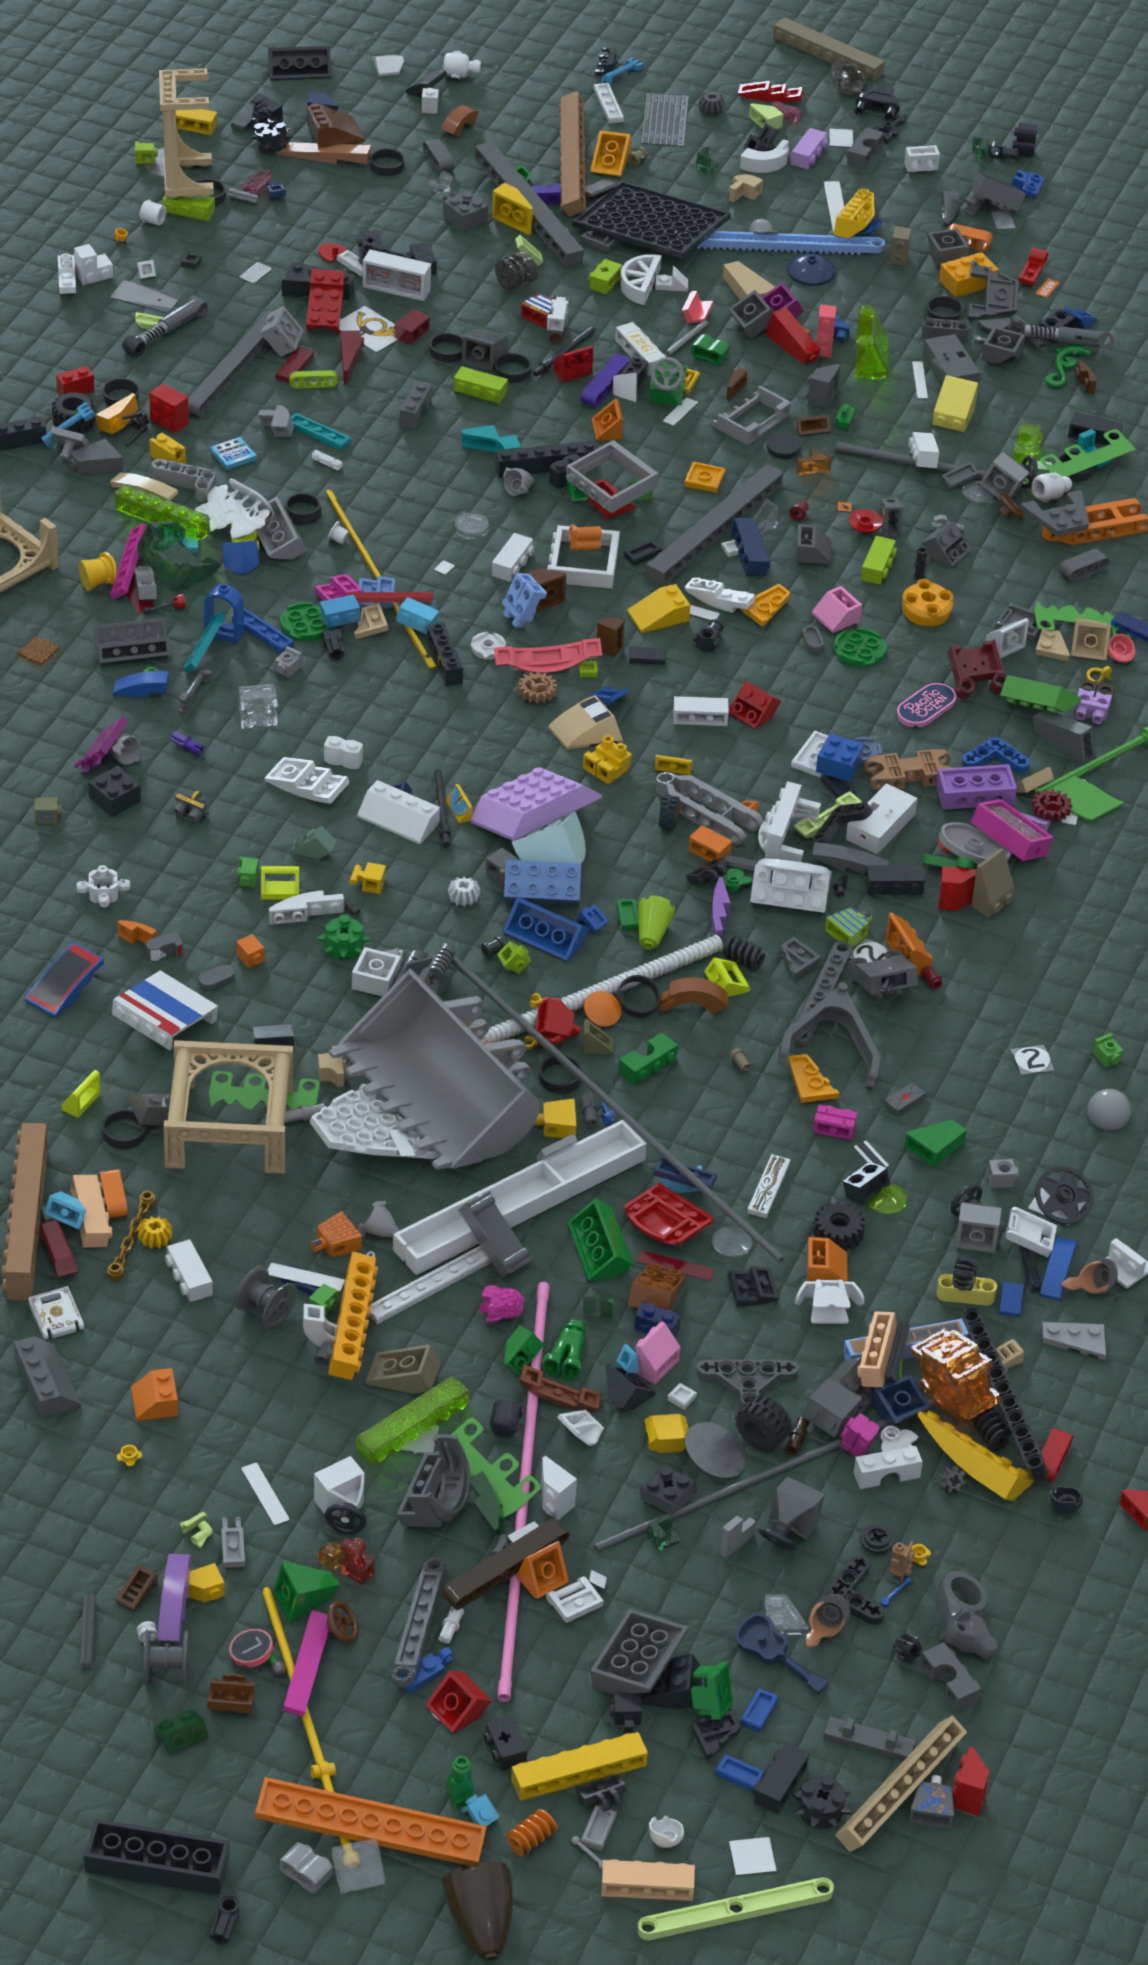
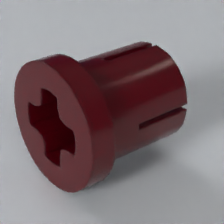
M798 500L789 510L791 519L797 522L803 521L809 509L808 503L804 500Z

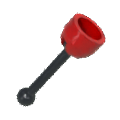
M179 594L173 598L172 602L151 608L145 607L143 612L149 614L150 611L174 606L177 609L186 608L185 598L183 594Z

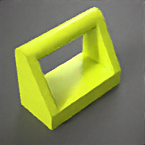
M261 866V900H285L299 895V866ZM265 874H295V881H265Z
M714 957L704 971L710 981L718 984L728 993V997L750 991V987L736 962ZM732 970L738 983L732 981L727 971Z
M94 1070L62 1104L63 1111L79 1118L101 1095L100 1073L97 1070Z

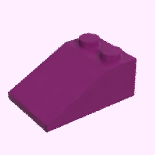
M783 282L762 296L773 312L786 307L794 318L804 312L798 300Z

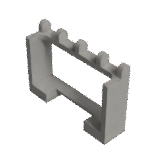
M758 386V391L752 393L753 398L751 400L745 398L742 401L743 405L741 407H732L733 412L729 415L726 413L718 414L717 420L712 421V425L740 442L749 445L790 416L791 402L762 386ZM758 402L775 410V414L761 424L753 422L746 428L733 421Z

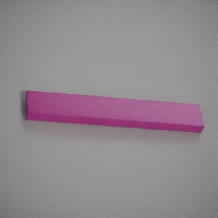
M144 523L130 531L110 593L113 600L128 592L148 529Z
M311 1610L282 1711L304 1717L328 1634L326 1625L328 1620L327 1614Z

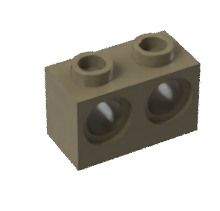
M895 226L892 237L890 264L906 266L911 237L910 228Z

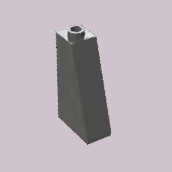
M1047 709L1033 716L1034 732L1081 765H1085L1096 758L1092 726L1060 714L1048 712Z

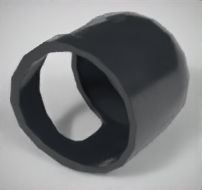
M502 1399L496 1401L493 1404L489 1424L491 1430L501 1437H510L516 1434L520 1426L519 1419L523 1415V1407L511 1400Z

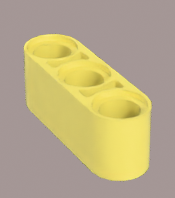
M944 1274L938 1279L936 1295L941 1301L985 1306L992 1305L995 1302L997 1283L992 1279L976 1277L971 1291L954 1288L952 1284L953 1275Z

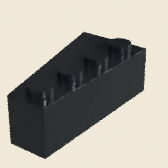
M292 262L282 279V296H288V294H296V297H303V294L310 295L311 270L332 269ZM344 272L343 299L349 300L354 292V274Z

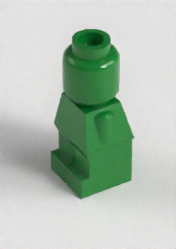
M459 1756L452 1762L451 1774L446 1780V1793L455 1808L465 1805V1801L474 1795L475 1786L471 1774L472 1764L465 1756Z

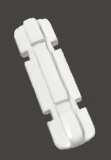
M318 450L312 453L313 460L319 461L335 470L342 468V461L335 460L334 457L325 453L322 454Z

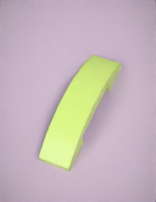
M849 791L836 799V805L821 813L817 822H813L809 817H806L795 824L794 829L805 838H812L835 808L845 804L862 803V801Z

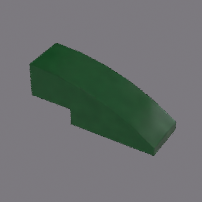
M482 1471L469 1480L479 1495L473 1502L496 1534L500 1536L504 1534L505 1526L502 1507L495 1489Z

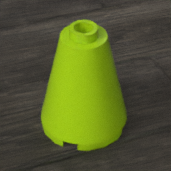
M654 895L645 900V897L641 898L638 904L639 943L647 950L657 948L675 915V906L672 907L668 899Z

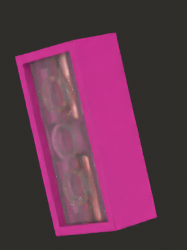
M1002 799L979 803L971 820L973 825L1022 861L1046 856L1054 838Z

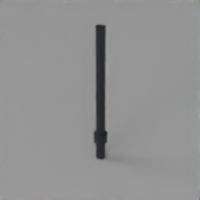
M594 326L589 327L550 359L543 361L533 371V375L538 377L541 373L547 372L554 364V358L571 351L594 333L596 328Z
M436 769L434 774L438 807H440L441 826L439 833L442 838L443 847H449L451 831L447 822L442 771Z

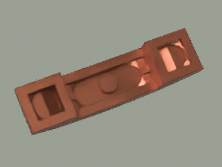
M527 1365L523 1366L519 1383L539 1398L568 1409L579 1411L598 1410L602 1393L583 1386L578 1391L543 1378V1371Z

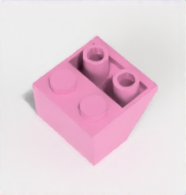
M842 586L828 591L812 610V615L834 633L861 621L862 604Z
M662 1321L656 1327H652L648 1335L644 1339H640L635 1347L639 1362V1372L636 1374L654 1385L680 1359V1345L667 1325Z

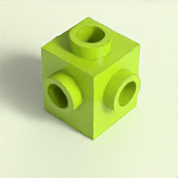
M511 941L497 954L506 970H512L518 974L531 962L528 950L523 945L518 946Z

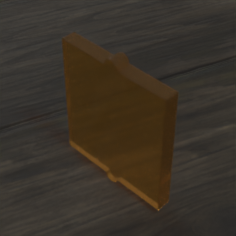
M34 636L17 652V655L27 659L29 662L32 661L42 666L60 649V646L49 642V640Z

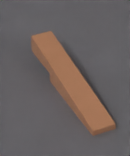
M287 142V147L276 152V154L337 164L338 160L367 164L371 156V145L338 144L318 146L317 143Z

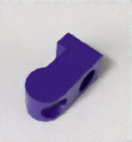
M554 183V186L537 185L532 187L533 191L537 193L545 204H560V183Z

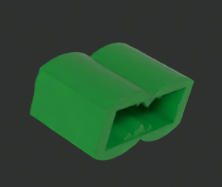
M700 335L692 344L691 355L700 360H707L711 364L721 365L729 355L730 345L722 340H714L708 335Z

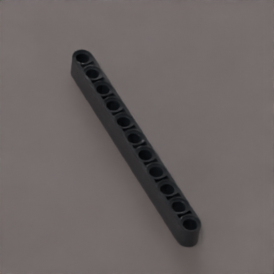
M969 1308L964 1311L962 1316L971 1341L1028 1474L1032 1480L1041 1481L1048 1475L1042 1453L980 1311L977 1308Z

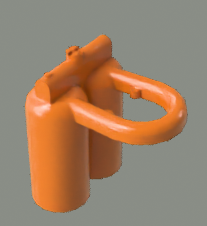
M571 524L569 527L570 549H575L576 551L599 550L601 548V527L576 528L574 524Z

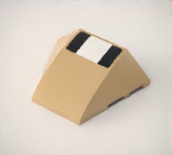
M596 695L585 698L580 703L571 707L548 726V729L567 750L586 748L590 744L601 743L602 738L606 735L614 737V741H617V744L623 743L614 715Z

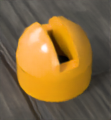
M122 228L116 229L114 234L115 240L117 242H124L127 239L128 232Z

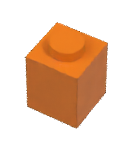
M251 934L236 941V955L248 968H251L265 961V947Z

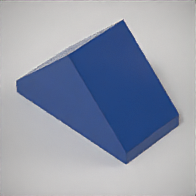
M1003 1281L999 1314L1020 1316L1023 1284Z

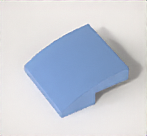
M378 576L377 580L359 578L358 585L363 589V592H394L395 579ZM358 603V604H359V606H360V609H362V607H366V606L373 605V604H376V603ZM379 603L381 609L393 606V603Z

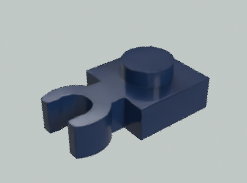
M275 180V183L267 181V193L271 198L278 199L286 196V189L283 184H279L278 180Z

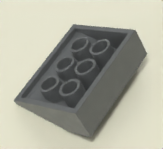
M629 1609L590 1670L593 1688L609 1694L651 1692L689 1628Z

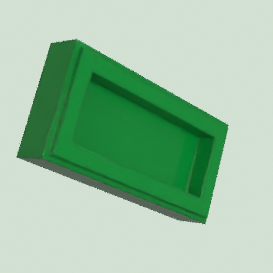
M617 900L616 906L621 931L639 930L636 900Z

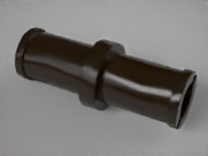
M804 1417L797 1418L796 1424L789 1434V1441L785 1447V1451L789 1455H797L801 1443L805 1441V1432L809 1426V1421Z

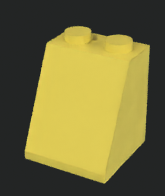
M946 375L934 409L932 425L965 432L975 411L978 383Z

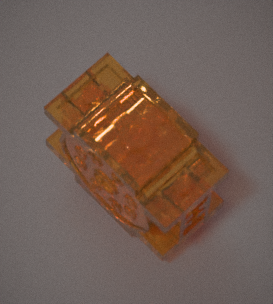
M943 1329L911 1347L912 1355L920 1359L921 1372L924 1378L919 1381L920 1388L933 1397L936 1405L957 1419L964 1417L969 1420L1002 1401L1000 1394L989 1387L991 1385V1376L988 1369L993 1367L992 1360L979 1352L976 1343L955 1330L948 1332Z

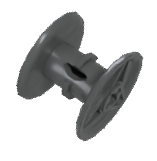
M259 1265L249 1271L239 1284L234 1297V1305L238 1310H246L255 1303L258 1308L263 1307V1324L266 1328L272 1329L283 1322L291 1312L297 1298V1287L295 1284L287 1283L275 1291L273 1289L274 1286H267L269 1270L265 1265Z
M146 1629L144 1642V1685L149 1682L150 1668L164 1669L167 1672L168 1669H182V1682L187 1686L189 1630L184 1632L183 1647L169 1646L167 1643H165V1646H151V1634Z

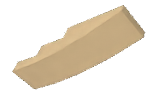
M119 473L110 481L112 487L125 488L127 494H140L142 500L169 502L179 493L177 489L165 483L136 474Z

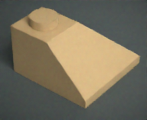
M1076 618L1071 656L1106 660L1111 625L1095 620Z

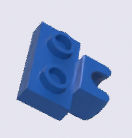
M1018 170L1013 179L1012 186L1024 192L1025 196L1035 199L1045 178L1032 172L1028 176V173Z

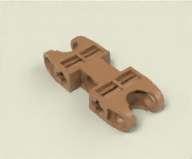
M942 749L916 751V757L899 759L897 753L882 754L870 757L864 762L865 771L874 774L870 779V785L872 789L877 791L885 784L902 790L905 789V783L922 781L924 787L936 786L938 769L953 767L945 766L950 762L951 756L948 751ZM941 756H947L945 759L938 760ZM871 763H876V766L868 767ZM876 781H882L880 784H874Z

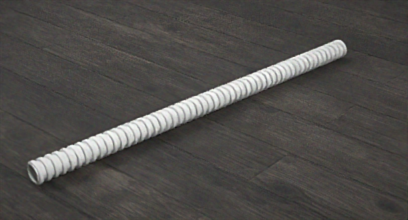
M714 935L670 953L667 956L665 955L662 958L660 957L657 960L655 959L652 962L599 982L597 985L594 984L592 987L584 988L582 991L561 998V1000L568 1009L576 1011L583 1007L586 998L593 992L605 991L613 995L617 994L621 983L629 976L643 975L652 980L700 960L703 957L705 958L708 955L723 950L722 940L719 936ZM631 982V983H628V984H626L625 986L622 987L621 992H622L623 990L625 991V990H627L628 988L630 989V988H632L633 986H637L638 984H642V983H640V982ZM538 1008L520 1015L534 1028L536 1027ZM511 1018L506 1020L505 1023L501 1022L500 1025L497 1024L494 1027H490L481 1041L484 1044L504 1041L510 1038V1036L513 1037L515 1034L518 1035L520 1032H525V1030Z

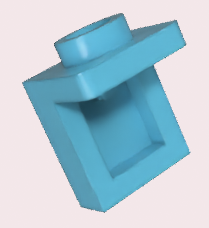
M476 1794L465 1801L466 1806L461 1809L463 1813L468 1811L475 1824L488 1826L500 1817L486 1794L480 1797Z

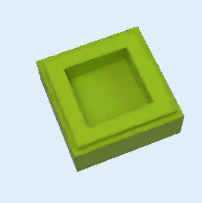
M584 661L580 663V678H598L597 661Z

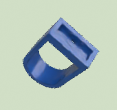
M219 584L213 587L204 601V631L212 617L215 616L214 598L224 599L233 608L234 625L222 622L214 638L237 644L244 634L243 597L232 586Z

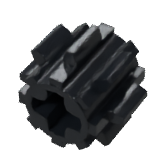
M904 1633V1635H900V1638H896L893 1648L896 1650L897 1658L912 1662V1660L920 1657L922 1646L918 1637Z

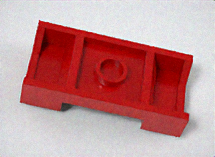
M311 270L310 295L306 318L307 332H310L315 327L330 328L339 334L345 280L344 271Z

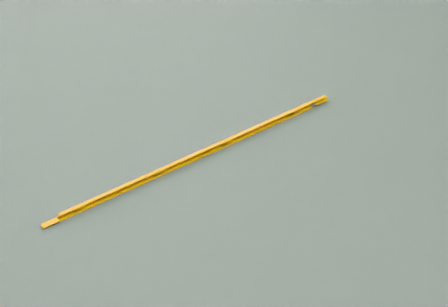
M330 489L326 490L333 508L346 530L349 531V535L377 580L378 576H381L338 505L334 493ZM393 603L392 607L396 614H398L399 605ZM404 625L430 670L434 669L433 667H436L431 657L427 658L426 655L428 654L414 630Z

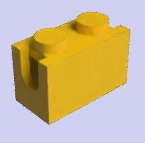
M160 433L156 439H150V456L154 459H164L186 464V447L164 433Z

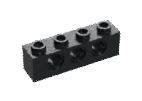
M445 623L427 625V644L445 686L463 684V665Z

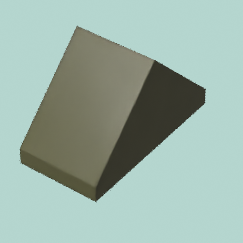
M588 1019L584 1020L583 1054L611 1055L613 1053V1038Z

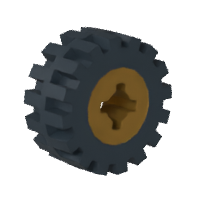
M664 794L659 812V827L675 829L680 807V798L678 796Z

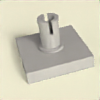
M52 426L50 433L60 445H64L60 458L64 460H70V452L74 448L79 449L91 444L83 434Z

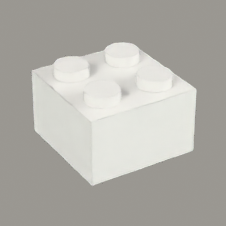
M364 947L352 971V989L383 997L394 984V979L401 968V956Z

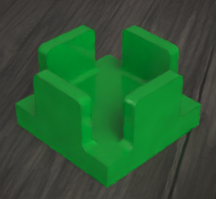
M719 1662L716 1666H699L694 1672V1677L704 1678L705 1686H693L691 1689L693 1708L699 1709L700 1716H711L712 1720H720L734 1704L728 1662Z

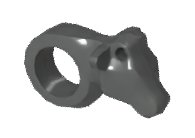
M961 1571L949 1572L939 1582L933 1594L935 1603L947 1623L945 1629L940 1634L939 1642L940 1644L944 1642L945 1644L954 1645L961 1652L975 1653L984 1660H988L996 1654L998 1643L990 1635L983 1619L987 1612L986 1591L974 1577ZM953 1591L962 1594L970 1604L960 1601Z

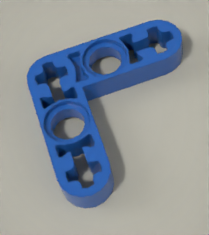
M996 737L990 738L964 754L962 758V767L982 766L994 757L1005 765L1009 764L1010 768L1017 773L1028 772L1030 760L1002 739ZM1004 754H1010L1012 757H1007Z

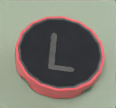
M249 1629L241 1632L232 1640L229 1651L232 1660L238 1666L247 1665V1667H255L263 1664L270 1658L274 1645L271 1636L266 1631Z

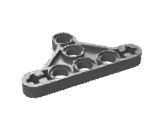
M702 1360L697 1364L696 1374L701 1380L719 1382L740 1398V1407L742 1408L746 1404L745 1400H749L753 1396L762 1395L778 1381H793L796 1379L798 1365L791 1360ZM729 1368L732 1372L724 1373L721 1369ZM750 1368L753 1371L751 1373H745L742 1371V1369ZM770 1368L773 1372L765 1373L763 1369ZM752 1384L754 1387L746 1389L743 1385Z

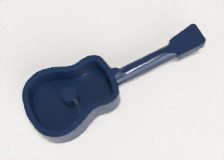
M753 1613L739 1624L735 1637L738 1647L743 1652L758 1656L768 1665H773L780 1660L804 1679L807 1685L818 1694L827 1686V1681L815 1674L811 1675L785 1654L788 1650L787 1638L775 1629L773 1622L767 1615Z

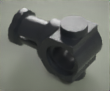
M714 618L710 620L709 626L702 627L699 632L696 631L693 637V641L696 642V648L703 652H713L714 649L718 648L720 644L719 632H722L724 629V624L721 620Z

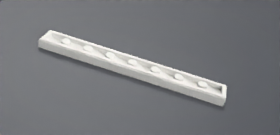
M480 1245L368 1305L371 1306L369 1316L376 1324H379L492 1262Z

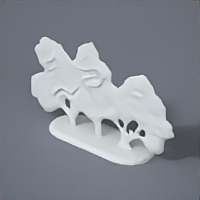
M230 478V485L235 491L228 493V486L226 484L219 487L215 486L207 494L208 502L195 508L193 517L199 520L210 518L206 525L207 533L214 531L216 528H225L231 523L230 534L235 539L242 535L251 534L255 529L262 528L265 525V519L269 516V512L273 511V508L261 494ZM238 493L243 499L235 500V495ZM248 500L254 503V505L245 508L243 507V502ZM258 506L263 508L264 510L259 511ZM252 509H254L253 511H255V512H254L253 516L250 517V516H249V515H250V512H251Z

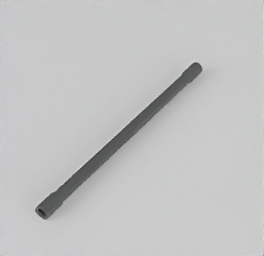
M839 441L836 444L835 451L917 466L912 456L855 446ZM938 462L937 468H923L949 472L960 466ZM978 470L980 473L978 478L982 479L987 471Z

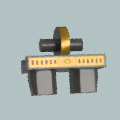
M195 791L193 794L188 793L187 796L178 792L175 795L176 803L173 810L176 814L183 816L186 810H189V819L196 823L202 817L207 818L209 815L204 804L205 799L202 798L200 791Z

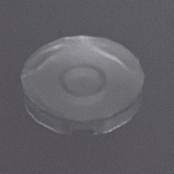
M469 512L459 515L455 520L454 527L458 535L473 539L475 536L482 537L488 532L489 522L485 516Z

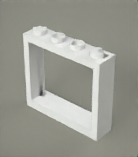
M558 525L557 532H553V542L555 543L551 544V553L553 554L549 556V564L551 565H548L547 569L564 572L566 574V584L612 589L620 531L602 530L601 545L610 546L607 571L557 566L561 541L571 542L569 541L570 526Z

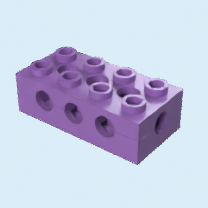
M1009 764L938 769L936 788L943 810L976 808L979 803L1002 799L1009 805H1015L1017 787Z

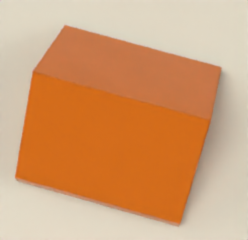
M615 398L591 418L598 441L622 440L623 418L619 401Z
M555 1542L526 1557L516 1575L536 1599L569 1582L560 1542Z

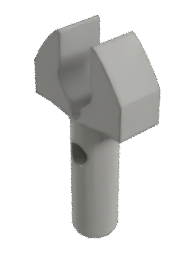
M941 514L934 517V522H932L934 530L949 523L946 515ZM956 524L959 530L962 532L964 530V525Z

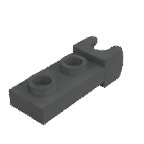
M976 193L974 195L970 194L964 200L968 204L963 209V212L975 216L989 199L982 200L976 197Z

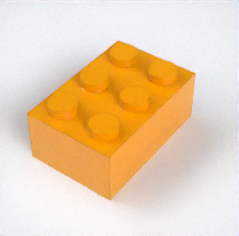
M982 252L940 265L939 281L955 297L986 289L987 279L970 276L972 260L977 261L983 267H990L996 273L999 272V269Z

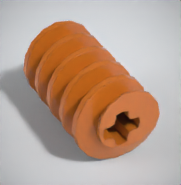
M538 1809L534 1814H531L521 1824L516 1825L514 1829L507 1833V1841L512 1851L516 1855L523 1857L525 1855L524 1851L529 1853L531 1846L537 1847L538 1841L542 1843L545 1837L549 1838L551 1831L556 1832L558 1826L550 1814Z

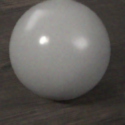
M1100 1090L1092 1096L1088 1103V1118L1095 1126L1101 1129H1121L1130 1120V1102L1118 1090Z

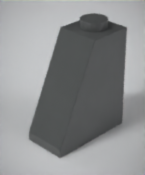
M106 439L71 451L69 465L79 475L118 472L123 470V456Z

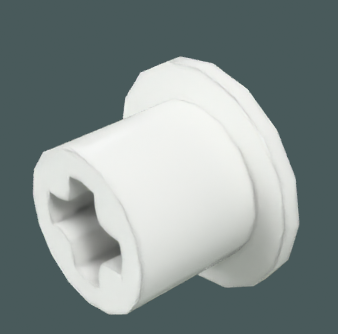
M337 521L332 527L327 541L332 539L342 545L347 539L349 531L339 526L340 522Z

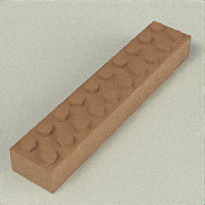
M22 1123V1129L17 1133V1143H20V1145H16V1157L18 1159L14 1160V1172L17 1173L12 1176V1187H15V1189L11 1190L10 1199L13 1203L12 1205L9 1204V1217L11 1218L7 1220V1232L10 1233L5 1238V1246L8 1248L4 1250V1262L6 1264L2 1265V1278H6L3 1279V1291H7V1300H29V1297H32L48 1155L46 1123Z

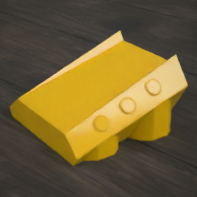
M681 1414L653 1415L644 1419L645 1430L648 1433V1448L658 1453L682 1452L686 1449L685 1436L689 1428L685 1416Z

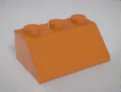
M889 913L886 942L891 950L902 951V955L917 967V976H919L924 967H931L933 963L932 956L926 951L923 942L918 939L915 929H912L906 920L894 913Z

